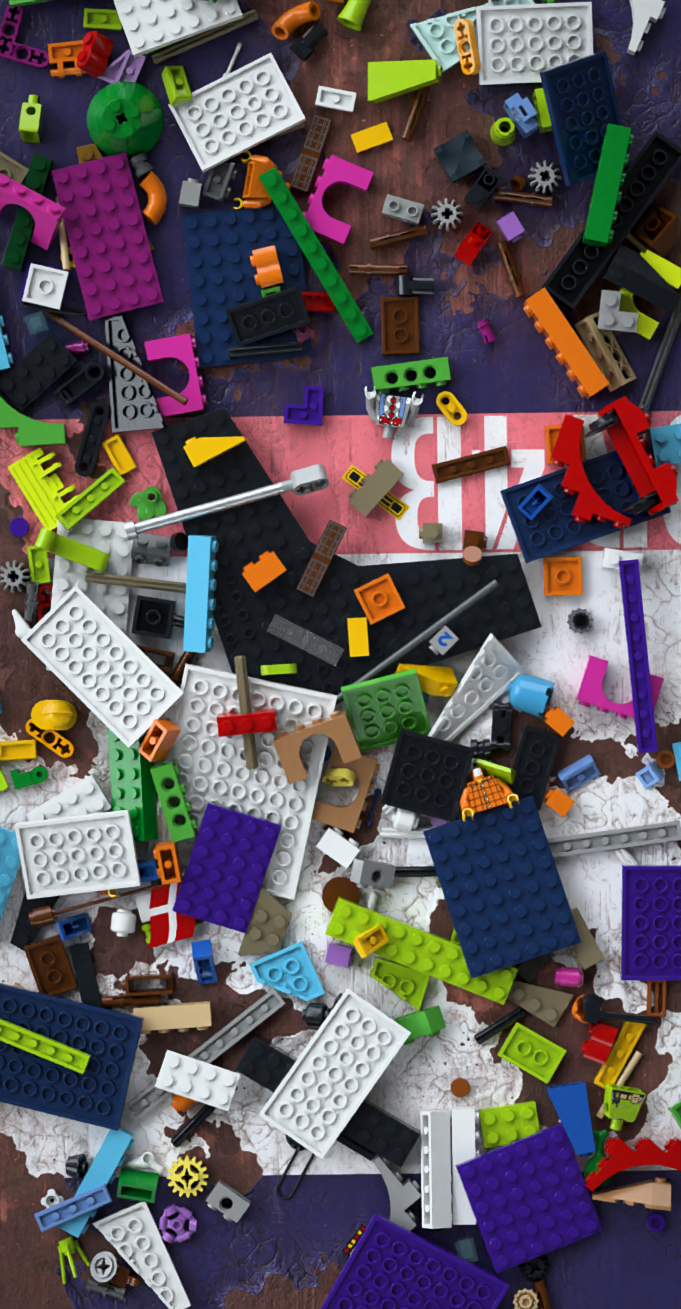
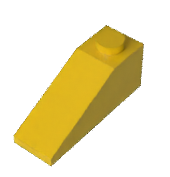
M243 436L202 437L198 439L193 437L185 442L186 445L183 448L193 467L196 468L246 440Z
M399 663L395 673L416 668L421 691L433 696L451 697L458 683L452 667Z

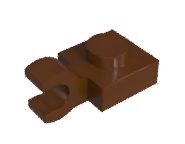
M117 1264L119 1266L116 1270L117 1275L112 1277V1281H107L122 1288H125L126 1283L139 1288L142 1278L131 1275V1268Z

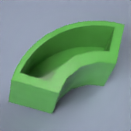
M439 1005L393 1019L411 1032L404 1045L413 1043L414 1039L429 1034V1037L438 1035L440 1034L439 1030L446 1028Z

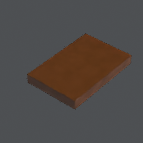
M419 296L380 297L382 356L420 354Z
M60 934L27 944L23 947L40 993L57 996L78 989V983Z

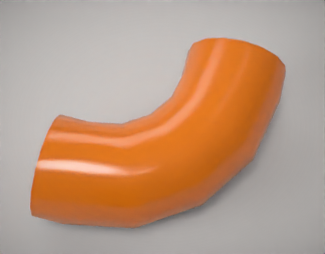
M310 1L289 9L271 27L272 34L277 39L285 40L299 26L318 20L320 17L319 5L315 1Z
M151 171L140 184L148 196V204L141 213L148 221L157 225L166 211L167 194L164 184Z

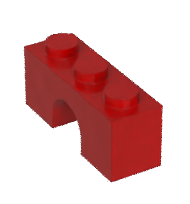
M276 708L260 709L245 714H238L237 712L218 714L219 737L277 731Z

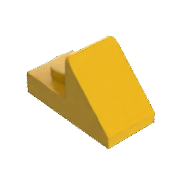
M379 924L357 935L353 943L361 958H364L389 942V939L382 925Z

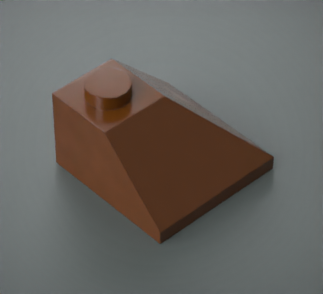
M653 203L637 221L630 233L652 252L664 258L676 243L679 218L658 204Z

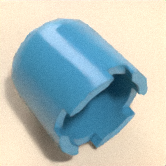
M529 674L519 675L514 682L510 681L507 692L510 693V704L518 710L543 719L546 713L544 709L546 705L549 706L555 683Z

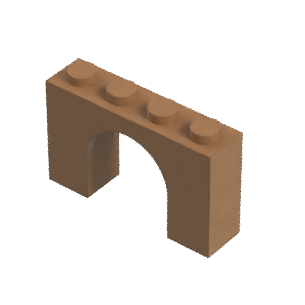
M341 710L331 713L328 718L323 719V717L312 720L310 725L300 724L294 727V731L288 733L287 731H282L276 734L273 744L289 784L308 778L309 773L301 756L300 747L303 741L311 735L323 734L330 737L337 745L344 764L362 758L363 753L346 711L341 712Z
M334 745L328 764L354 771L359 782V793L357 798L346 806H335L316 799L311 819L354 833L355 829L359 830L362 819L359 818L361 811L365 812L368 801L365 800L367 793L371 794L374 783L371 782L373 774L377 775L380 764H377L378 759L362 755V758L344 764L337 746Z

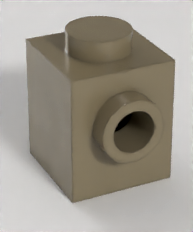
M423 523V527H419V539H423V543H442V523Z

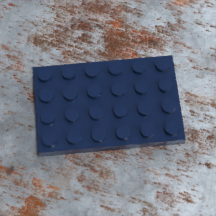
M606 51L539 72L566 186H572L596 177L608 123L623 126ZM630 156L627 165L631 164Z

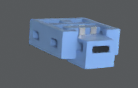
M517 92L504 101L503 108L514 122L523 139L537 131L539 124L534 118L537 116V112L527 97L522 100Z

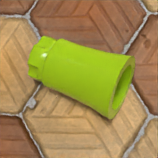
M348 0L337 20L352 30L361 31L371 0Z
M507 117L498 119L490 129L492 141L499 146L510 145L517 135L514 122ZM502 127L507 128L508 132L504 133L500 129Z

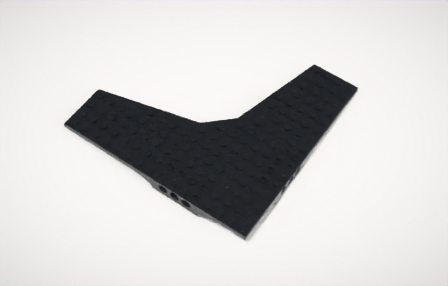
M225 408L152 432L178 511L273 484L246 441L196 468L193 467L183 448L187 440L193 437L198 439L202 437L242 436ZM280 494L182 522L187 539L189 535L216 536V541H218V551L215 555L218 567L214 579L217 581V587L213 597L216 600V606L213 610V617L231 671L236 674L234 658L243 655L246 657L248 677L338 695L342 692L341 687L356 682L494 579L498 582V587L446 624L459 640L444 655L440 653L436 655L429 648L431 645L429 641L441 630L439 629L373 679L395 674L399 663L429 665L480 648L490 633L498 641L542 627L518 554L482 556L481 562L475 566L467 565L463 558L358 566L334 554L314 597H311L296 588L317 545L309 541ZM266 551L270 553L274 551L287 571L255 593L242 575L244 572L243 568L251 562L256 564L260 561L259 556ZM389 573L405 608L370 625L367 618L369 656L350 657L347 619L367 617L354 590ZM276 615L306 630L299 647L268 631ZM274 622L273 627L278 628L279 623ZM280 624L279 630L293 636L292 633L294 631ZM295 632V635L293 637L297 638V641H299L302 635ZM312 634L343 649L336 665L304 650ZM311 640L309 645L316 648L318 643ZM320 644L318 645V650L330 656L332 655V650ZM334 652V655H332V657L337 659L339 652ZM297 663V673L261 675L260 666Z

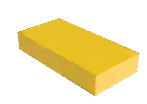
M387 122L351 134L357 154L393 141Z
M119 434L102 442L120 476L137 468Z
M367 617L348 618L350 657L369 656Z
M36 739L0 742V761L37 759Z

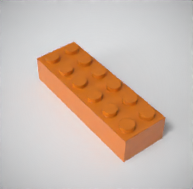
M544 287L525 300L524 312L528 318L532 317L534 319V327L539 334H544L546 337L544 341L548 348L555 350L557 353L555 358L561 366L565 365L567 376L572 382L575 380L578 385L577 391L582 398L586 396L589 399L606 388L610 383L546 288Z

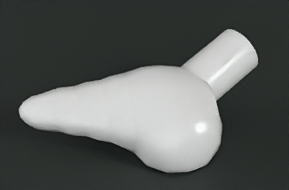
M13 609L12 615L16 627L15 634L22 639L31 628L19 612Z
M145 1151L138 1158L125 1164L127 1167L152 1168L158 1173L163 1168V1166L155 1162V1156L150 1151Z

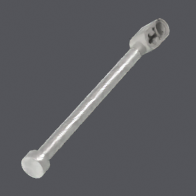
M316 464L293 471L290 474V479L141 522L134 523V520L124 522V527L130 541L137 539L138 534L286 492L294 491L296 495H305L320 491L329 486V479L325 466Z

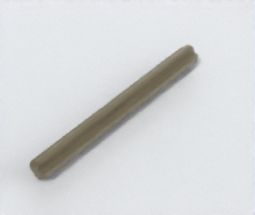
M255 9L243 13V18L186 38L152 53L153 62L158 64L258 20V14Z
M96 572L85 573L86 582L186 593V583Z
M239 655L234 658L240 714L252 713L246 657ZM254 733L243 734L246 768L256 769L258 768L255 735Z

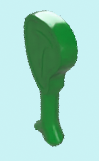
M606 1129L600 1132L597 1130L593 1131V1135L597 1140L596 1152L588 1160L584 1168V1181L592 1171L595 1172L599 1168L597 1165L604 1157V1140L609 1135ZM611 1177L604 1180L598 1187L607 1186L610 1183Z

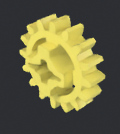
M186 1155L185 1160L178 1157V1163L172 1162L174 1168H168V1171L171 1173L167 1175V1179H171L168 1186H174L172 1192L180 1191V1197L183 1193H186L187 1198H189L190 1193L197 1196V1190L203 1191L201 1185H207V1181L204 1180V1178L209 1176L207 1173H204L207 1167H201L203 1161L196 1162V1156L192 1160L189 1159L188 1155ZM184 1165L181 1172H175L178 1167ZM191 1165L195 1166L199 1171H195ZM187 1169H188L189 1175L192 1176V1177H190V1180H189L188 1184H187L186 1177H183V1176H185V1173H186ZM200 1180L199 1183L192 1188V1183L194 1181ZM180 1181L184 1185V1188L178 1185L177 1182Z

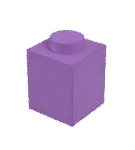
M513 211L496 222L508 243L511 241L516 243L523 238L522 234H524L525 230Z
M329 942L325 962L347 968L348 963L352 964L354 952H351L352 947Z

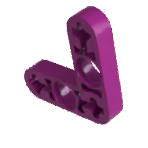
M8 5L0 29V47L5 45V40H2V37L12 40V43L9 41L7 43V48L10 49L9 52L5 51L2 54L0 50V57L39 69L48 67L50 63L49 55L46 51L16 43L24 11L21 6L16 7L20 13L15 15L14 21L18 22L15 24L12 21H7V19L12 20L10 10L15 9V7L11 8ZM9 25L15 28V32L11 36L4 33L5 28ZM21 49L28 51L26 59L18 58V52ZM32 51L35 52L33 54L35 57L44 55L46 62L39 64L37 59L32 58Z

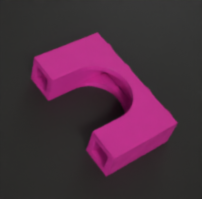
M331 155L330 159L326 158L322 169L325 171L322 177L318 176L315 183L317 190L315 194L311 193L307 202L310 206L307 212L303 211V214L315 234L344 246L351 226L330 217L325 212L322 205L323 196L330 187L337 184L349 185L367 193L374 172Z
M0 173V218L4 214L7 204H17L24 207L30 212L35 221V229L30 242L48 250L57 236L66 208Z
M190 334L144 342L148 362L177 359L183 362L189 370L188 385L180 393L189 399L185 406L170 396L156 398L163 418L205 411L204 406H207L206 396L201 394L200 388L204 387L202 375L198 376L197 368H200L199 358L194 356L193 350L197 349L195 338H191Z
M589 655L576 696V700H579V705L589 708L591 704L596 705L599 711L608 713L609 710L616 712L615 716L625 719L627 715L634 717L633 700L625 704H615L607 699L603 692L602 682L609 661ZM650 674L654 711L664 678Z

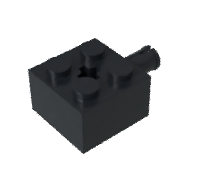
M137 595L131 633L171 639L174 626L184 628L185 616L176 615L177 601ZM154 612L159 616V620H155V623L149 618V615H153Z

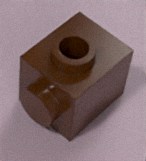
M464 531L463 550L469 546H476L481 551L482 548H486L487 537L484 536V532Z

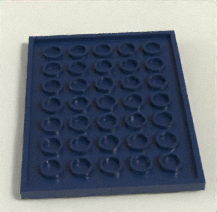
M276 205L182 215L197 356L200 368L313 356L310 323L242 345L253 346L302 341L304 343V352L229 358L228 349L230 347H238L225 310L262 297L261 285H256L254 275L258 274L257 269L252 267L250 261L253 250L275 245L284 284L280 285L281 291L299 285L301 292H306L301 248Z
M533 796L519 800L520 804L516 801L511 802L513 808L505 804L475 814L474 820L469 816L465 818V821L459 819L423 831L471 979L581 943Z
M0 983L1 1019L91 1055L85 1073L81 1074L0 1041V1102L118 1131L144 1018Z

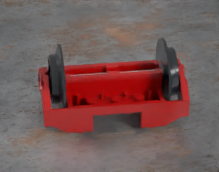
M626 396L598 411L600 418L588 425L590 431L585 435V438L604 430L607 431L641 500L622 511H631L633 515L647 510L651 516L677 504V501H679L676 496V477L678 472L675 466L667 462L654 469V459L651 454L647 455L645 452L647 446L641 435L650 430L652 421L648 413H643L642 409L628 401Z

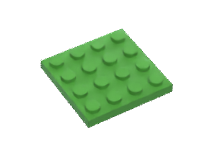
M416 668L341 687L348 718L362 752L395 744L400 728L423 735H428L431 731Z

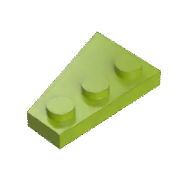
M375 957L370 976L419 1011L430 976L407 966Z

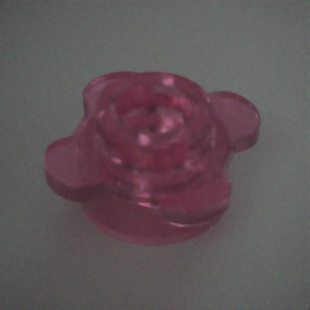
M309 323L292 329V332L296 334L297 341L300 343L314 336V330H311Z

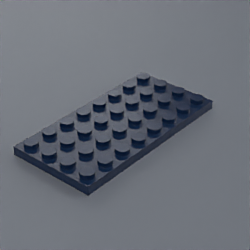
M646 447L645 452L647 455H649L650 453L648 447ZM616 450L582 462L585 474L592 488L612 509L632 519L629 527L671 513L670 508L651 516L647 510L633 515L631 511H622L641 500ZM567 468L500 491L526 564L623 530L614 527L613 522L607 520L606 523L595 520L593 515L589 522L585 521V524L574 521L575 517H572L571 513L578 494L575 493L572 496L564 493V489L560 488ZM538 484H541L554 497L530 520L517 507Z

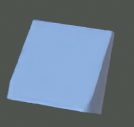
M655 761L635 773L645 789L665 777Z

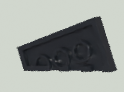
M25 890L10 943L23 951L25 945L33 943L42 927H32L28 913L32 912L33 909L51 905L53 908L60 896L27 899Z

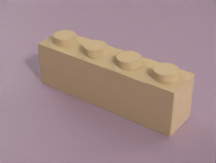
M211 1001L135 1006L133 1008L134 1016L144 1018L140 1034H150L151 1030H159V1033H168L170 1029H178V1032L189 1031V1028L197 1027V1030H207L208 1026H212Z

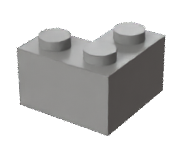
M601 291L597 329L636 333L638 313L619 311L621 292Z

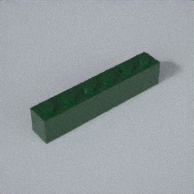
M33 154L24 186L45 197L54 161L51 158ZM20 205L2 265L5 268L23 273L32 243L30 241L35 229V221L30 212Z

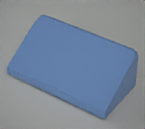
M587 755L562 769L557 775L567 793H570L600 776L601 773L592 757Z

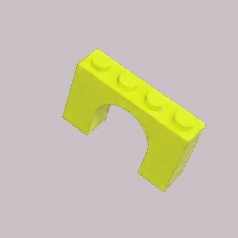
M646 250L645 253L641 251L640 255L670 286L679 289L681 285V268L649 250ZM620 289L619 311L638 313L636 333L650 340L659 322L638 311L633 302V294Z

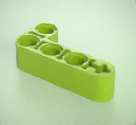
M44 528L40 529L34 545L37 548L105 573L111 558L110 554Z

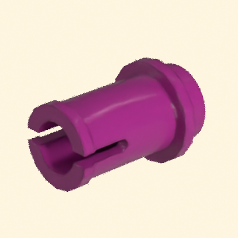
M488 319L477 322L478 327H476L477 329L479 328L485 344L496 340L490 327L491 322H488Z
M84 340L65 344L73 355L80 353L85 355L87 352H90V345Z

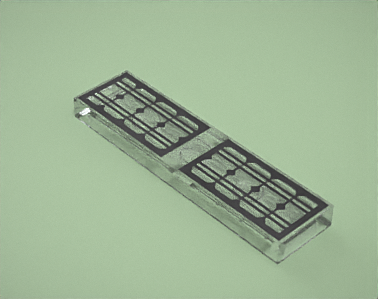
M275 614L267 632L334 666L337 665L344 651L343 648L277 614Z

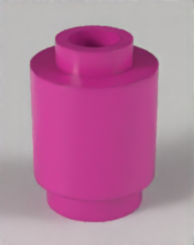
M556 968L555 984L577 988L578 984H582L583 973L579 972V968Z

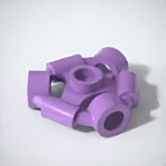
M175 1204L164 1209V1213L159 1220V1229L162 1232L161 1237L170 1244L173 1242L182 1243L190 1239V1236L196 1232L197 1219L192 1216L191 1211L184 1206L181 1208ZM178 1211L179 1215L176 1218L168 1219L167 1216ZM187 1219H190L189 1231L184 1229V1222ZM168 1228L174 1230L177 1233V1236L175 1237L172 1233L166 1230Z

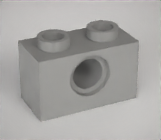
M387 194L382 216L419 226L424 204Z
M354 858L350 881L357 883V887L368 889V885L373 886V889L384 891V888L392 889L396 866Z
M219 1179L206 1198L207 1205L212 1210L221 1211L226 1220L229 1222L235 1221L236 1223L251 1204L249 1199L221 1179ZM229 1198L233 1204L230 1207H226L222 1204V1200Z

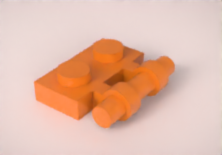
M83 40L47 44L50 65L57 64L58 69L50 70L51 78L59 77L60 79L70 75L78 77L82 76V74H88L77 67V56L82 51ZM74 62L75 67L64 68V63Z

